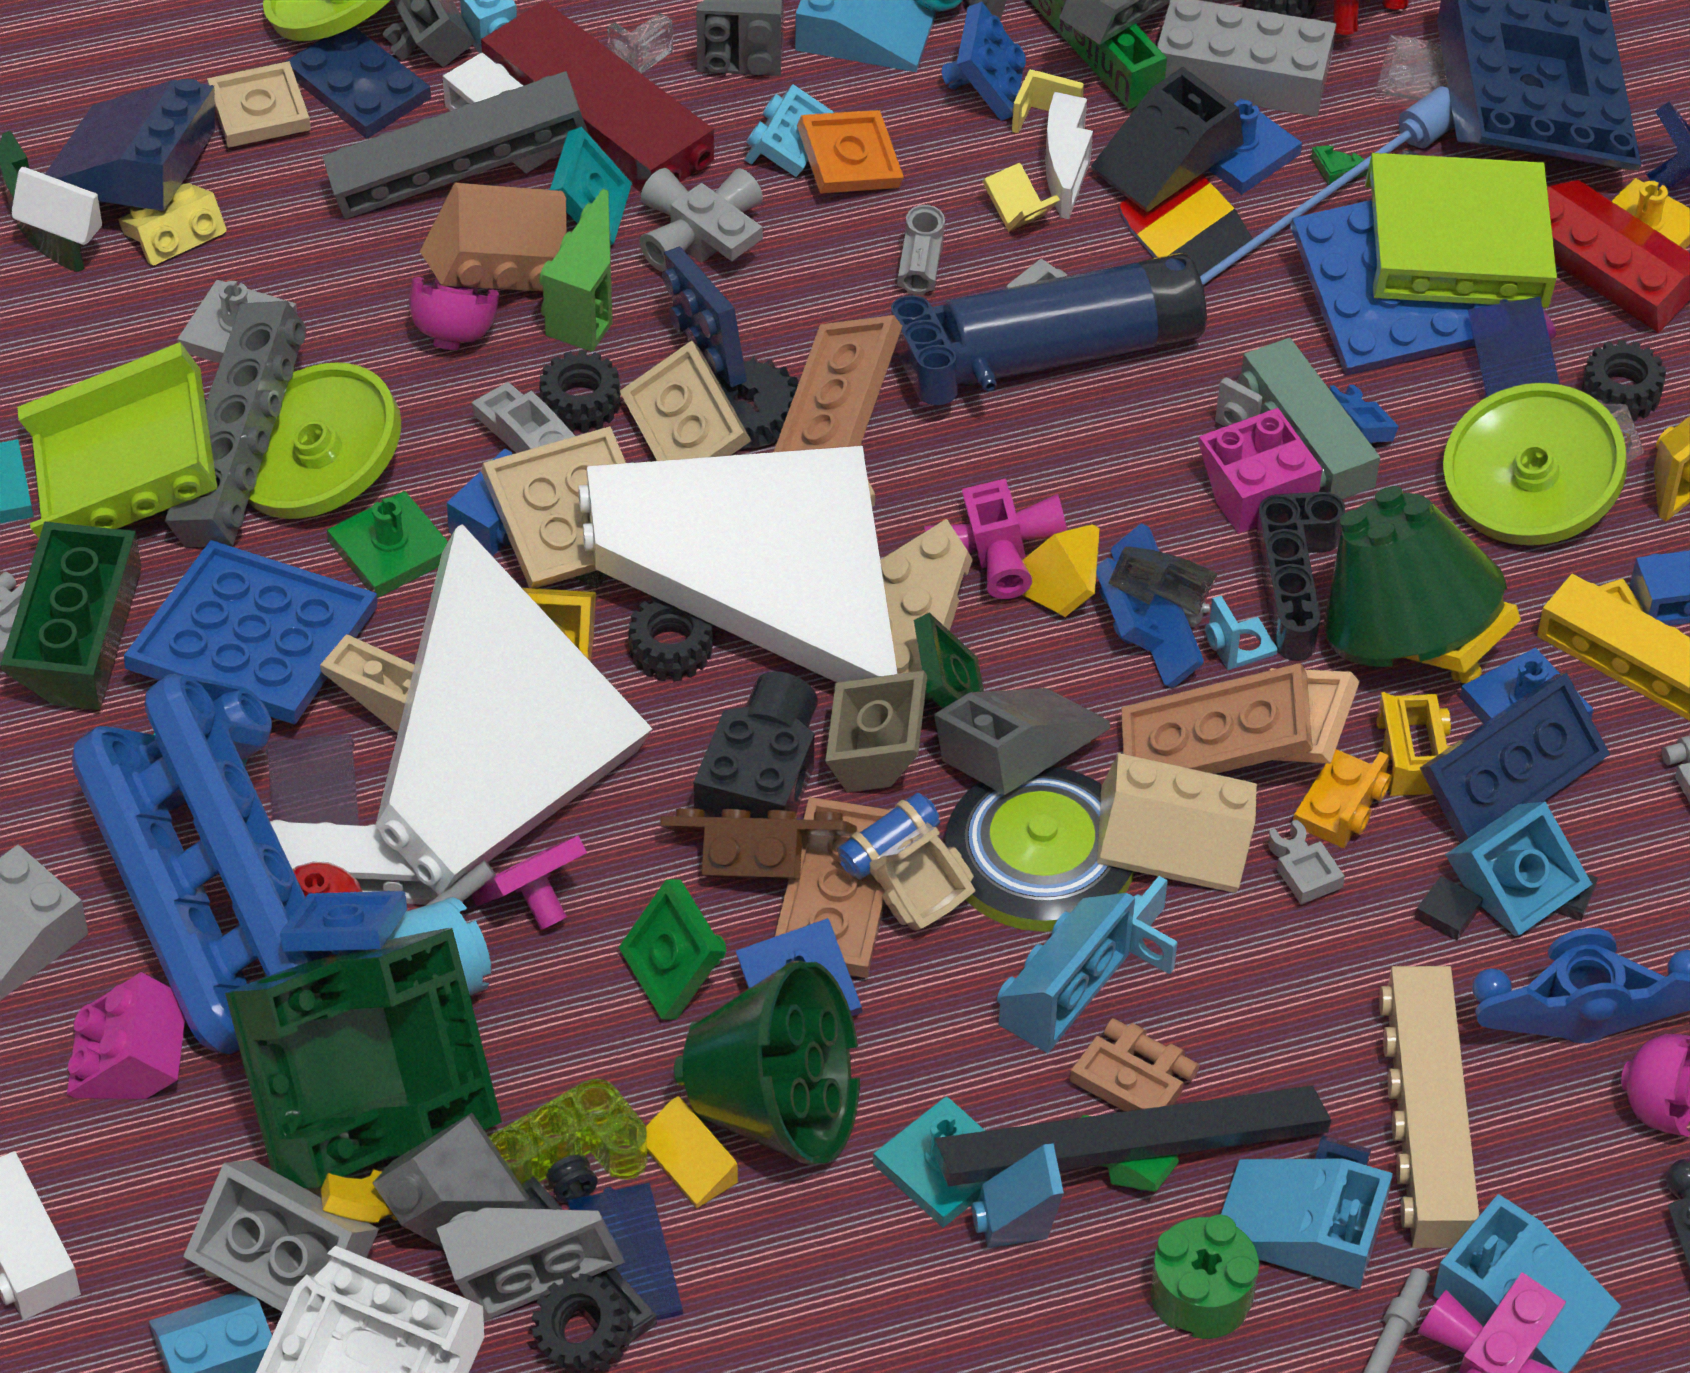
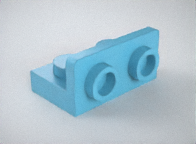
M792 84L782 97L775 94L765 107L762 115L768 119L765 124L759 122L749 135L746 143L752 147L744 160L752 165L758 156L763 154L797 177L808 161L797 128L800 116L835 112Z

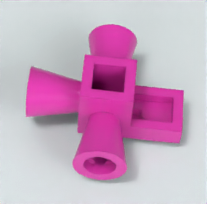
M1006 478L962 489L970 524L951 526L969 554L977 551L981 569L987 567L988 593L999 599H1010L1022 595L1032 584V577L1022 559L1026 558L1022 540L1049 539L1056 533L1067 531L1059 495H1053L1016 513ZM935 525L924 526L925 532Z
M1521 1272L1484 1327L1445 1290L1424 1319L1418 1334L1465 1353L1459 1369L1460 1373H1563L1533 1360L1532 1357L1535 1349L1565 1307L1566 1301Z

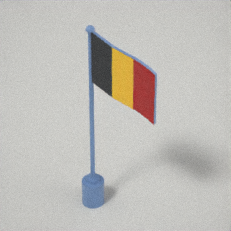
M1444 86L1437 87L1403 111L1399 116L1400 135L1375 153L1388 154L1405 141L1415 147L1426 148L1454 128L1449 89ZM1371 156L1254 239L1235 208L1205 178L1203 173L1148 212H1145L1128 198L1119 204V209L1130 232L1154 258L1177 253L1188 254L1194 261L1204 285L1290 224L1292 218L1301 216L1369 167Z

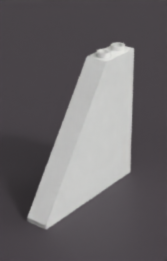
M863 446L587 466V485L578 486L579 505L581 513H589L590 523L583 524L585 552H594L596 570L837 683L897 674Z
M463 524L455 529L441 555L375 825L381 832L384 841L392 849L398 850L414 868L420 881L430 886L438 895L444 893L451 885L485 860L488 863L638 752L652 731L649 724Z

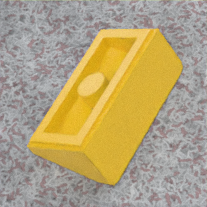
M679 1096L671 1100L637 1135V1140L696 1208H699L738 1183V1165L735 1159Z

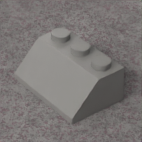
M253 1160L223 1163L183 1257L283 1312L294 1287L306 1274L315 1277L334 1258L327 1254L334 1246L367 1258L379 1229L367 1222L355 1221L325 1212L321 1197Z

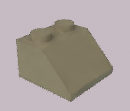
M924 670L836 683L825 762L847 793L891 787L918 756L927 674Z

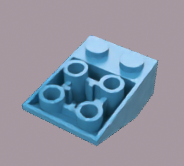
M1240 1159L1221 1215H1226L1233 1219L1236 1227L1249 1237L1255 1246L1259 1260L1360 1289L1386 1209L1393 1173L1346 1159Z
M1497 1194L1440 1262L1433 1296L1439 1299L1443 1292L1447 1290L1484 1327L1521 1272H1523L1566 1301L1565 1307L1535 1349L1532 1359L1563 1373H1570L1619 1313L1621 1305L1540 1220Z

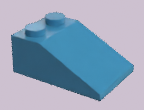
M800 0L796 11L795 50L917 72L936 17V12L925 9L915 0Z

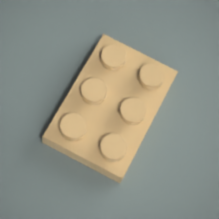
M692 340L620 390L625 403L657 461L730 456L751 441L700 348Z

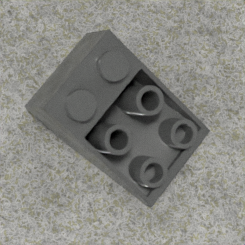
M1047 688L970 692L934 714L942 761L1004 795L1019 788L1026 781L1045 769L1054 766L1064 757L1087 745L1110 729L1109 720Z

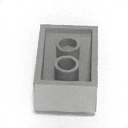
M19 844L0 857L1 1001L88 935L82 900Z
M483 1208L476 1212L467 1211L453 1217L449 1223L436 1228L456 1284L466 1299L483 1306L484 1321L539 1299L541 1295L551 1294L547 1287L553 1282L559 1287L564 1285L562 1277L572 1275L577 1280L579 1273L594 1276L625 1263L622 1253L599 1211Z

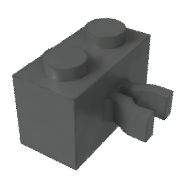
M393 0L403 21L389 26L382 32L384 37L393 44L391 47L392 52L402 61L418 45L442 67H445L475 43L453 0Z

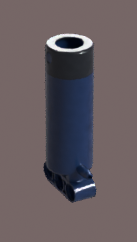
M1177 253L946 300L944 305L932 307L927 299L915 295L900 297L891 305V315H894L902 325L895 351L921 401L931 405H944L953 401L958 394L957 384L963 386L980 384L985 391H992L997 385L995 380L1199 339L1204 334L1207 323V308L1203 284L1194 261L1186 253Z

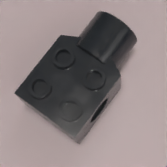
M776 671L767 672L757 678L745 707L723 710L693 782L694 809L704 810L705 817H721L722 810L724 809L746 810L751 812L750 818L767 819L768 811L771 810L797 812L814 769L815 733L808 727L816 710L818 698L809 684L792 674Z

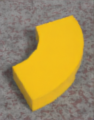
M373 1169L371 1175L363 1179L344 1178L330 1173L327 1174L321 1187L322 1206L325 1212L360 1222L376 1223L380 1219L386 1218L387 1215H393L392 1219L397 1221V1218L373 1185V1181L382 1172Z

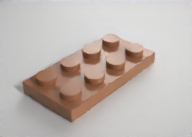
M894 315L820 324L774 452L861 445L902 329V325Z
M1301 663L1121 707L1123 753L1125 755L1217 774L1313 750L1307 673Z
M809 797L804 819L814 820V812H838L843 814V821L856 825L857 832L860 833L891 810ZM803 835L800 880L788 881L775 937L829 918L849 974L851 976L868 978L885 901L882 898L885 890L872 874L859 880L848 874L841 866L837 848L848 841L850 836Z

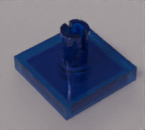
M1670 101L1655 110L1675 143L1678 153L1646 173L1650 181L1659 183L1658 191L1662 185L1669 190L1690 175V125Z

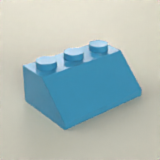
M1128 893L1083 898L1071 913L1067 911L1062 913L1056 921L1052 930V936L1044 945L1037 944L1028 955L1024 969L1017 978L1011 976L1002 985L997 996V1002L1000 1003L999 1025L1042 1051L1049 1053L1128 957L1135 897Z

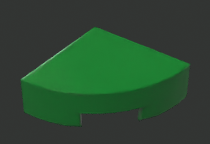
M1334 146L1312 147L1311 159L1327 185L1343 176L1364 161V159L1356 153H1352L1351 156L1344 152L1334 151ZM1368 168L1353 179L1367 176Z

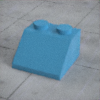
M1546 802L1518 804L1445 854L1464 888L1482 897L1481 907L1515 936L1522 934L1592 885Z
M244 1290L149 1321L150 1329L166 1373H256L272 1338L260 1302L255 1296Z

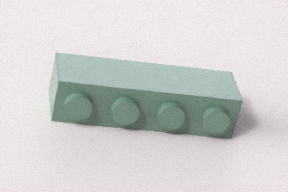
M1289 337L1244 353L1238 383L1263 397L1261 414L1279 408L1322 468L1319 492H1329L1341 499H1345L1375 488L1380 456L1293 340Z

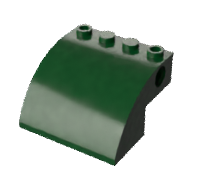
M453 928L439 929L387 940L381 949L340 952L280 971L225 993L271 1170L303 1188L321 1187L328 1173L344 1177L386 1157L402 1156L471 1113L483 1130L502 1123Z

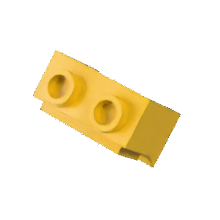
M1381 692L1376 722L1378 729H1386L1383 753L1389 755V759H1392L1393 763L1392 780L1389 786L1390 796L1433 794L1420 767L1451 747L1447 746L1445 738L1450 735L1451 730L1448 708H1439L1437 694L1393 696ZM1409 725L1427 726L1432 756L1415 757Z

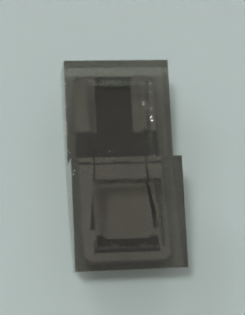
M1125 547L1121 552L1108 584L1149 605L1157 594L1198 616L1218 573L1171 554L1144 548Z

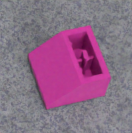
M1279 408L1199 436V447L1216 503L1238 534L1257 527L1259 506L1266 497L1275 494L1319 492L1322 468Z
M140 972L121 985L115 986L110 992L94 1002L83 1006L78 1011L74 1021V1030L76 1032L73 1053L68 1063L70 1075L67 1094L73 1098L147 1099L178 1080L185 1017L172 988Z

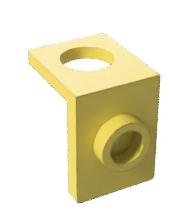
M1030 69L1014 101L1012 132L1019 133L1031 107L1049 111L1054 92L1083 98L1084 84Z
M1017 163L983 180V184L1008 232L1043 217L1060 201L1058 195H1055L1041 202L1021 163Z

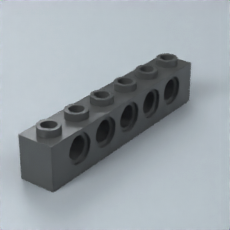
M288 301L241 303L206 402L217 490L169 508L165 522L185 548L206 547L210 540L233 546L238 529L243 523L244 511L251 491L256 485L257 473L263 455L269 447V438L276 417L280 414L281 402L288 382L293 376L294 364L300 346L304 343L307 328Z

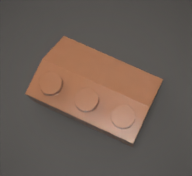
M454 183L420 249V253L442 286L543 291V286L539 283L541 270L548 260L552 261L559 252L562 239L567 233L566 196L563 191Z

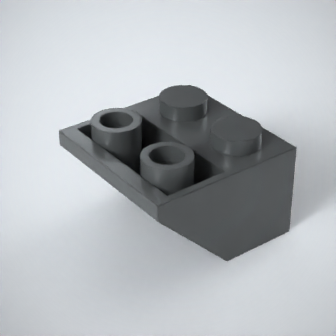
M704 0L697 4V72L781 76L784 44V0Z

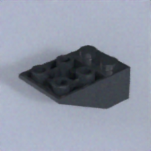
M1181 67L1148 91L1093 162L1091 169L1141 209L1148 212L1244 144L1239 107L1186 68Z

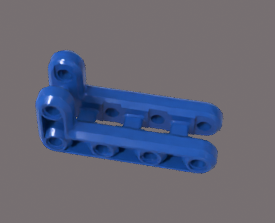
M168 674L151 686L145 696V711L155 735L108 726L95 727L75 743L72 767L190 1030L195 1038L208 1050L232 1054L239 1051L240 1048L225 993L247 984L242 969L258 958L265 974L270 976L280 971L330 956L332 953L331 951L283 952L280 932L303 902L305 895L241 760L249 758L262 749L270 739L272 721L265 705L252 691L241 686L189 675ZM187 802L194 817L193 823L201 840L184 851L172 826V818L168 810L178 809ZM218 873L233 902L232 908L240 923L224 936L209 907L210 901L203 887L204 883Z

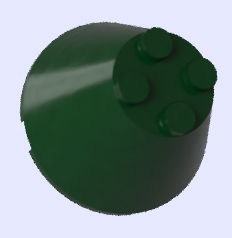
M1389 486L1379 490L1375 495V499L1341 516L1340 525L1342 530L1325 613L1324 630L1331 648L1344 659L1361 665L1379 667L1393 666V658L1417 654L1420 662L1449 653L1475 639L1502 612L1505 606L1503 595L1505 589H1507V584L1501 569L1426 497L1414 493H1403L1401 487Z
M793 961L706 1017L693 1021L689 1027L683 1055L677 1056L675 1059L674 1075L676 1082L680 1086H685L695 1115L701 1121L711 1122L804 1164L828 1163L835 1159L844 1149L851 1135L857 1114L860 1092V1078H851L850 1048H858L857 1036L851 1011L842 989L833 975L820 963Z

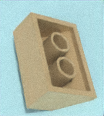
M1118 753L1101 788L1097 863L1236 893L1240 886L1255 825L1257 783Z

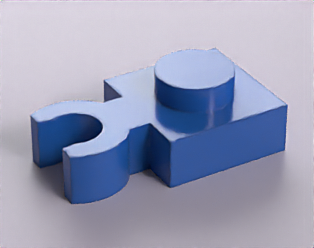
M1335 385L1330 386L1329 390L1370 444L1373 442L1394 441L1399 426L1376 401L1365 402L1362 399V391L1355 385H1348L1345 394L1340 392Z

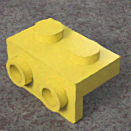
M191 183L179 186L164 211L133 206L130 208V214L118 219L124 235L140 241L146 260L151 265L159 264L224 234L227 230L214 193Z

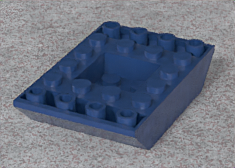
M1441 0L1437 24L1458 142L1610 169L1639 170L1641 160L1608 0Z

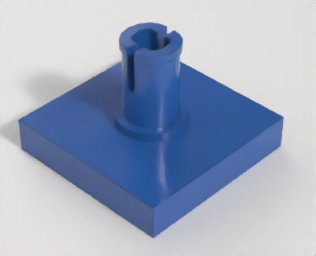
M1241 98L1233 104L1239 107L1244 144L1208 170L1242 195L1301 155L1302 142L1261 113L1257 105L1252 106L1253 102Z
M1535 647L1462 685L1459 698L1484 724L1545 681L1560 673ZM1579 694L1586 710L1588 711L1592 719L1594 709Z
M405 891L308 893L280 932L283 952L333 950V953L337 954L348 950L381 949L407 911Z
M829 918L736 950V956L748 989L790 962H818L838 982L847 1000L851 1015L863 1013Z

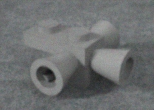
M667 168L659 169L653 173L642 189L641 201L644 205L671 216L670 224L645 233L640 237V247L645 258L659 271L667 270L664 252L679 246L701 263L716 252H720L726 258L733 261L763 239V227L743 213L761 205L763 201L759 184L744 169H735L715 192L703 183H700L688 192Z

